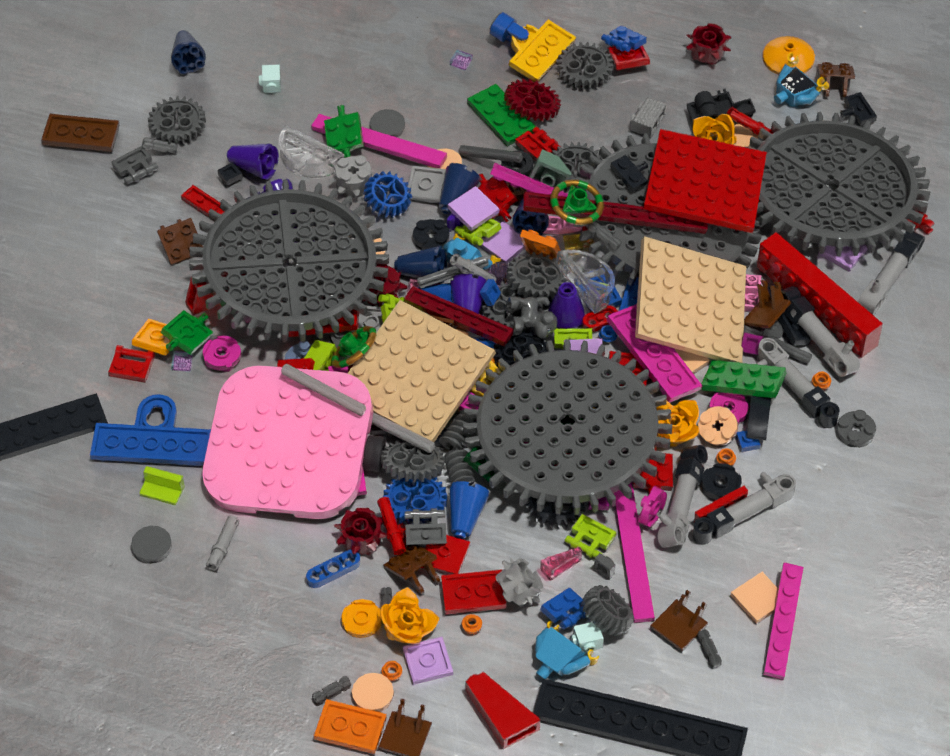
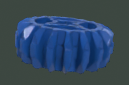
M384 171L380 175L378 173L374 174L364 186L363 195L365 196L364 202H368L367 208L372 207V213L378 212V217L383 214L385 219L388 215L392 219L396 215L399 217L407 211L411 204L412 194H410L411 188H408V182H403L404 177L398 178L397 173L391 175L390 171L387 174Z

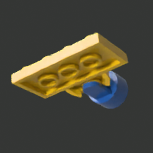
M504 12L496 16L489 29L490 35L501 42L509 41L513 51L516 52L509 61V66L534 82L536 80L539 82L557 62L558 56L562 55V50L566 51L567 46L571 47L576 41L574 35L549 19L538 30L528 24L525 27H521L514 18Z

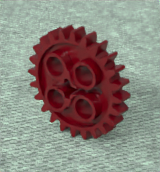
M518 79L516 82H511V85L507 86L504 94V100L507 101L506 105L510 106V110H515L514 114L520 113L521 118L526 116L527 120L533 118L535 122L537 119L543 122L544 118L548 121L550 118L554 119L560 110L561 99H559V95L555 94V90H550V86L545 87V83L538 84V80L532 82L531 79L528 82L525 79H522V82Z

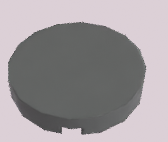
M380 110L371 117L370 129L399 137L405 129V120L395 110Z
M150 525L141 528L135 533L131 546L138 560L145 563H150V561L159 562L170 553L172 541L170 534L164 528Z

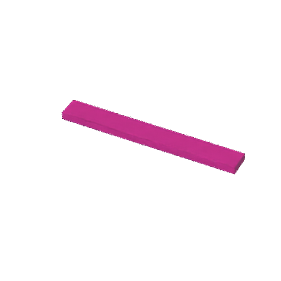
M318 114L311 125V129L326 134L324 120L331 119L332 117ZM362 127L365 147L438 169L442 167L447 159L446 152Z
M631 482L628 486L632 490V497L628 499L620 490L615 492V508L633 610L632 614L634 615L633 620L634 623L654 621L655 616Z

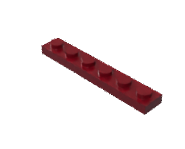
M412 286L404 298L405 303L432 316L454 320L455 326L504 347L513 335V328Z

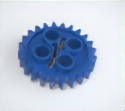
M397 476V480L391 479V484H386V489L383 491V497H389L395 518H399L400 524L404 521H407V524L413 522V519H405L404 511H412V509L427 511L430 508L444 510V507H447L446 487H443L442 481L437 482V477L431 480L424 478V482L416 479V482H413L412 479L405 482V478L398 480ZM419 519L422 524H426L427 519Z

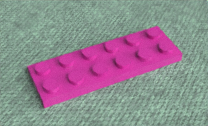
M637 304L608 315V323L642 368L649 371V377L652 381H658L659 390L663 395H666L669 403L701 390L702 384L674 348L635 337Z

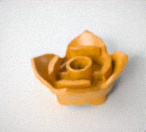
M721 114L717 119L709 116L693 119L692 130L695 137L732 145L737 142V137L734 134V123L730 115Z
M683 400L674 406L666 401V405L656 407L657 410L671 409V419L658 420V424H672V434H658V437L670 439V447H677L679 444L694 439L698 435L699 427L696 425L699 417V409L696 400Z
M408 587L397 592L390 604H384L380 609V617L388 639L401 643H420L423 636L435 629L440 619L433 611L421 609L416 594Z

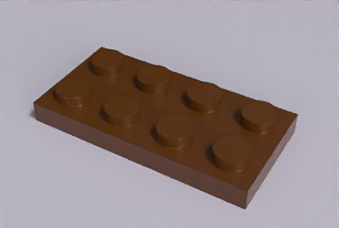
M49 113L41 142L42 145L112 152L120 126L119 120Z

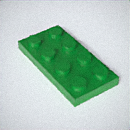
M494 84L467 98V103L508 147L515 143L516 138L528 130L533 134L532 131L536 126L531 120H527L526 116L521 118L520 113L514 114L515 110H510V106L506 105L507 101L504 100L505 92L497 84Z
M712 360L701 383V388L704 391L776 398L787 374L786 367Z

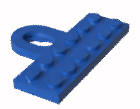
M151 395L143 399L139 404L135 425L96 423L90 458L91 460L203 466L211 429L175 427L177 410L174 401L165 395ZM155 407L162 408V413L165 416L164 422L158 426L149 425L147 417L152 409Z

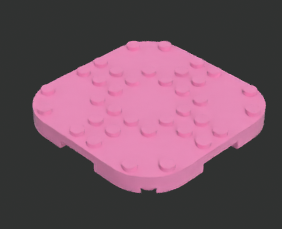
M252 366L233 374L224 383L218 396L203 465V481L215 503L226 510L253 514H256L257 511L294 514L297 518L308 519L330 518L338 515L339 511L346 506L349 507L354 502L360 489L364 450L373 418V404L366 386L358 378L347 373L298 369L364 404L366 411L360 416L286 377L281 372L282 367Z

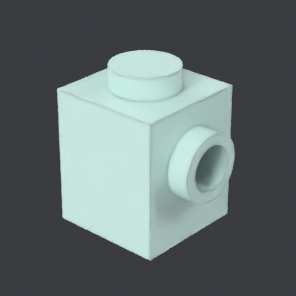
M262 65V75H259V86H263V93L281 92L280 65Z
M590 622L574 626L571 642L580 647L585 653H588L591 649L595 651L603 648V635L600 628H596V625Z

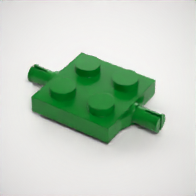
M340 105L337 106V117L324 120L327 148L330 155L343 153L344 158L351 156L350 152L354 149L364 147L361 119L358 112L345 114V106Z
M185 310L178 314L161 331V334L171 340L166 345L167 350L172 351L176 346H179L189 355L194 353L213 334V331L204 324L209 318L208 315L202 313L196 318Z

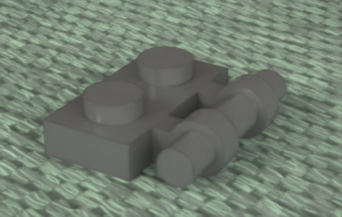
M142 146L111 161L112 167L121 177L129 175L124 178L127 185L132 182L136 183L140 178L146 175L149 176L153 174V171L159 169L156 163L148 164L152 162V157ZM140 167L143 168V169H141V170L138 171V172H135V171H134V170H136V169H138V168H140Z
M430 508L427 511H419V509L404 511L405 519H413V524L405 525L406 546L447 543L446 523H438L437 519L445 518V510ZM431 518V524H420L419 519Z

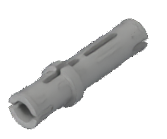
M454 254L451 257V265L459 268L462 273L473 274L472 276L477 279L478 276L486 280L494 279L496 282L495 275L476 266L470 259H464L458 254Z
M229 515L216 544L211 548V555L206 563L208 569L218 570L222 558L226 556L227 547L240 522L236 516Z

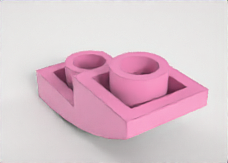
M549 216V226L543 234L575 233L581 231L582 227H574L572 223L566 222L560 217Z
M746 274L744 311L750 312L759 302L757 284H761V275Z

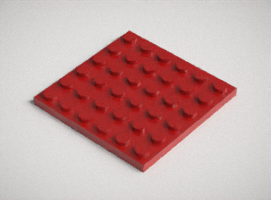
M660 129L643 209L753 233L767 152Z

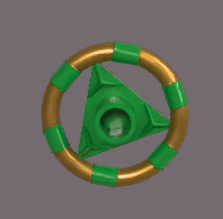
M566 180L556 185L551 193L550 202L554 212L564 221L574 225L593 223L599 219L603 212L604 201L602 195L594 186L587 182ZM566 187H570L562 210L558 203V194ZM585 190L594 196L597 207L587 198ZM594 212L593 214H591L590 216H588V217H586V218H577V217L568 215V214H578V213Z
M364 326L353 333L345 334L340 339L336 352L333 353L331 358L332 365L335 368H345L359 360L373 345L377 336L376 329L372 326ZM340 355H341L342 357H346V358H347V359H344V360H342V361H339Z

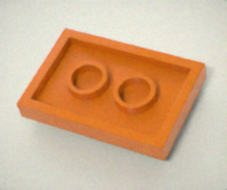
M522 230L520 238L529 254L533 252L536 254L543 253V257L550 255V260L556 258L555 263L563 262L564 257L555 238L547 235L546 237L540 236L534 230Z
M326 699L314 733V740L375 754L387 714Z

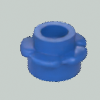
M605 325L602 327L601 332H599V338H602L606 343H610L617 339V334L611 325Z

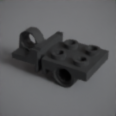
M726 88L723 89V93L718 90V95L712 96L709 91H701L695 96L694 102L686 104L692 122L693 119L702 116L717 119L719 115L727 114L731 107H734L752 118L753 113H756L751 98L733 103L730 93L726 91Z

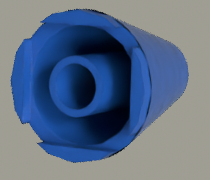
M465 481L453 482L450 487L451 533L454 534V537L466 539V537L471 535L489 497L488 489L478 484H475V487L468 486L469 482Z

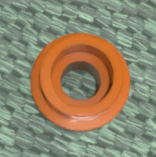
M821 371L813 376L812 384L815 388L819 386L822 390L830 387L831 378L828 373Z
M725 448L718 452L716 460L717 463L733 466L736 462V455L731 449Z
M467 615L462 620V628L468 634H476L482 628V620L477 615Z
M388 661L382 667V675L390 681H396L402 676V667L396 661Z

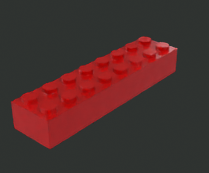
M777 232L760 243L757 267L762 273L771 278L773 283L779 282L782 289L791 286L797 287L801 297L804 296L815 308L814 314L823 325L845 344L852 340L854 345L851 350L861 358L878 347L883 326L881 321Z

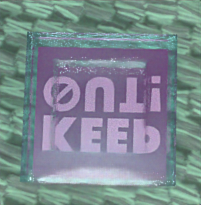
M456 50L450 60V65L466 70L473 59V55Z
M174 351L172 371H191L193 353L189 355L187 352Z

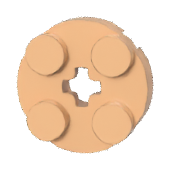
M712 407L701 414L698 423L699 433L706 442L714 446H723L728 444L737 433L738 422L735 415L728 408ZM717 421H719L721 424L723 423V426L720 427V431H717L716 428H713V425H715Z

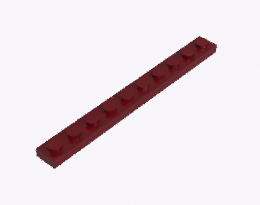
M525 191L523 211L557 215L552 209L550 194ZM558 196L559 206L563 210L567 197ZM590 200L597 207L596 201ZM604 202L603 212L599 219H597L600 221L706 234L708 230L707 223L644 210L643 206ZM594 212L578 213V214H568V215H571V216H574V217H577V218H586V217L590 216L591 214H593Z

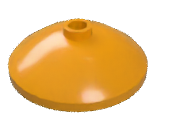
M782 36L766 44L763 50V61L769 70L779 75L784 65L789 62L787 55L792 52L793 57L791 60H794L796 56L799 57V62L796 65H792V68L796 66L805 74L814 64L815 53L812 47L804 40L793 36Z

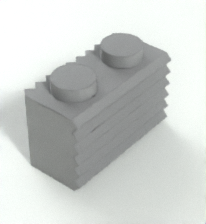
M649 97L645 99L644 103L640 102L637 114H633L630 120V124H632L631 131L642 135L647 133L652 138V135L665 116L666 104Z

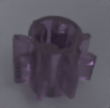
M496 262L491 265V269H488V273L495 275L497 285H501V281L504 283L508 282V279H506L508 265L503 262Z

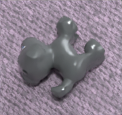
M510 296L506 301L507 313H514L517 309L521 311L520 317L513 318V323H510V328H513L512 336L520 335L524 327H534L536 336L539 339H546L557 328V317L553 312L544 311L538 313L539 304L550 305L547 297L520 298Z

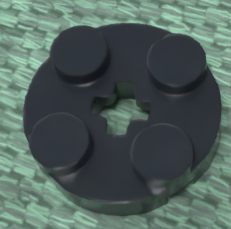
M441 219L420 220L416 223V227L413 230L414 244L421 247L422 250L444 246L450 239L449 229L445 225L444 220Z
M717 463L713 467L707 468L702 477L704 494L715 500L740 488L742 484L741 475H738L733 466L725 463ZM720 479H723L724 483L726 484L721 485L717 482H719Z

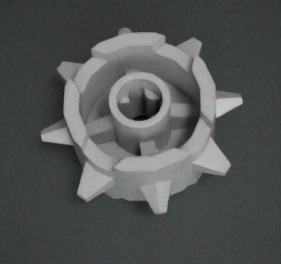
M350 156L340 158L338 164L333 166L336 177L329 179V182H336L339 194L345 193L347 197L350 195L352 198L364 196L365 184L376 173L371 171L370 162L366 161L364 156Z
M511 558V563L503 560L502 563L505 569L497 574L495 578L504 590V598L508 602L513 601L519 606H523L527 602L533 605L532 600L539 603L538 594L542 592L540 589L543 588V584L536 571L532 573L527 567L529 563L524 559L519 558L513 561Z

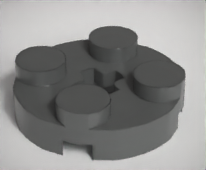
M851 411L839 418L837 435L844 444H852L860 448L869 445L873 441L876 434V424L865 411ZM853 427H859L860 432L852 430Z

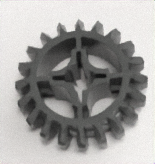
M599 585L594 586L584 595L581 604L583 611L586 612L585 616L591 620V623L596 625V628H600L602 632L617 636L622 635L632 626L631 624L634 619L633 610L629 608L630 604L626 603L625 598H622L620 593L617 594L614 589L610 590L608 586L603 587Z

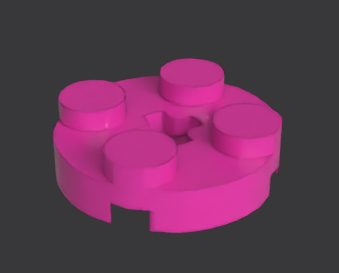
M217 336V339L207 341L203 347L205 365L218 371H232L241 359V349L237 341L229 336ZM222 351H225V355L217 354L221 353Z
M716 393L711 398L709 408L732 406L733 410L730 411L735 415L739 426L748 414L749 405L745 401V397L741 394Z
M654 486L649 496L645 495L640 504L643 508L638 517L639 523L652 527L658 521L657 513L660 509H664L667 500V493L664 490Z

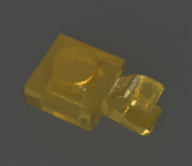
M580 234L563 235L565 254L584 253L583 248H589L595 242L592 238L580 241Z

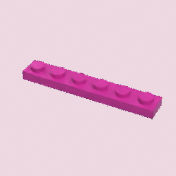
M494 163L490 173L495 179L508 181L513 187H522L527 189V192L551 195L554 187L497 163ZM561 191L558 196L567 197L568 193Z
M785 562L782 565L763 672L765 676L782 680L785 677L804 568L802 566Z

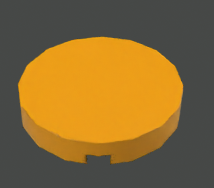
M366 599L351 602L350 605L343 609L341 615L342 626L345 631L357 638H366L374 635L382 624L380 608L374 602Z

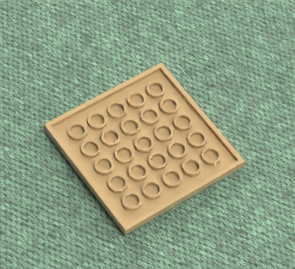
M644 236L641 240L635 337L715 360L742 363L743 347L741 345L744 333L746 266Z
M399 300L377 331L373 345L365 355L354 363L347 374L358 378L366 386L372 400L374 413L435 442L496 352L485 344Z

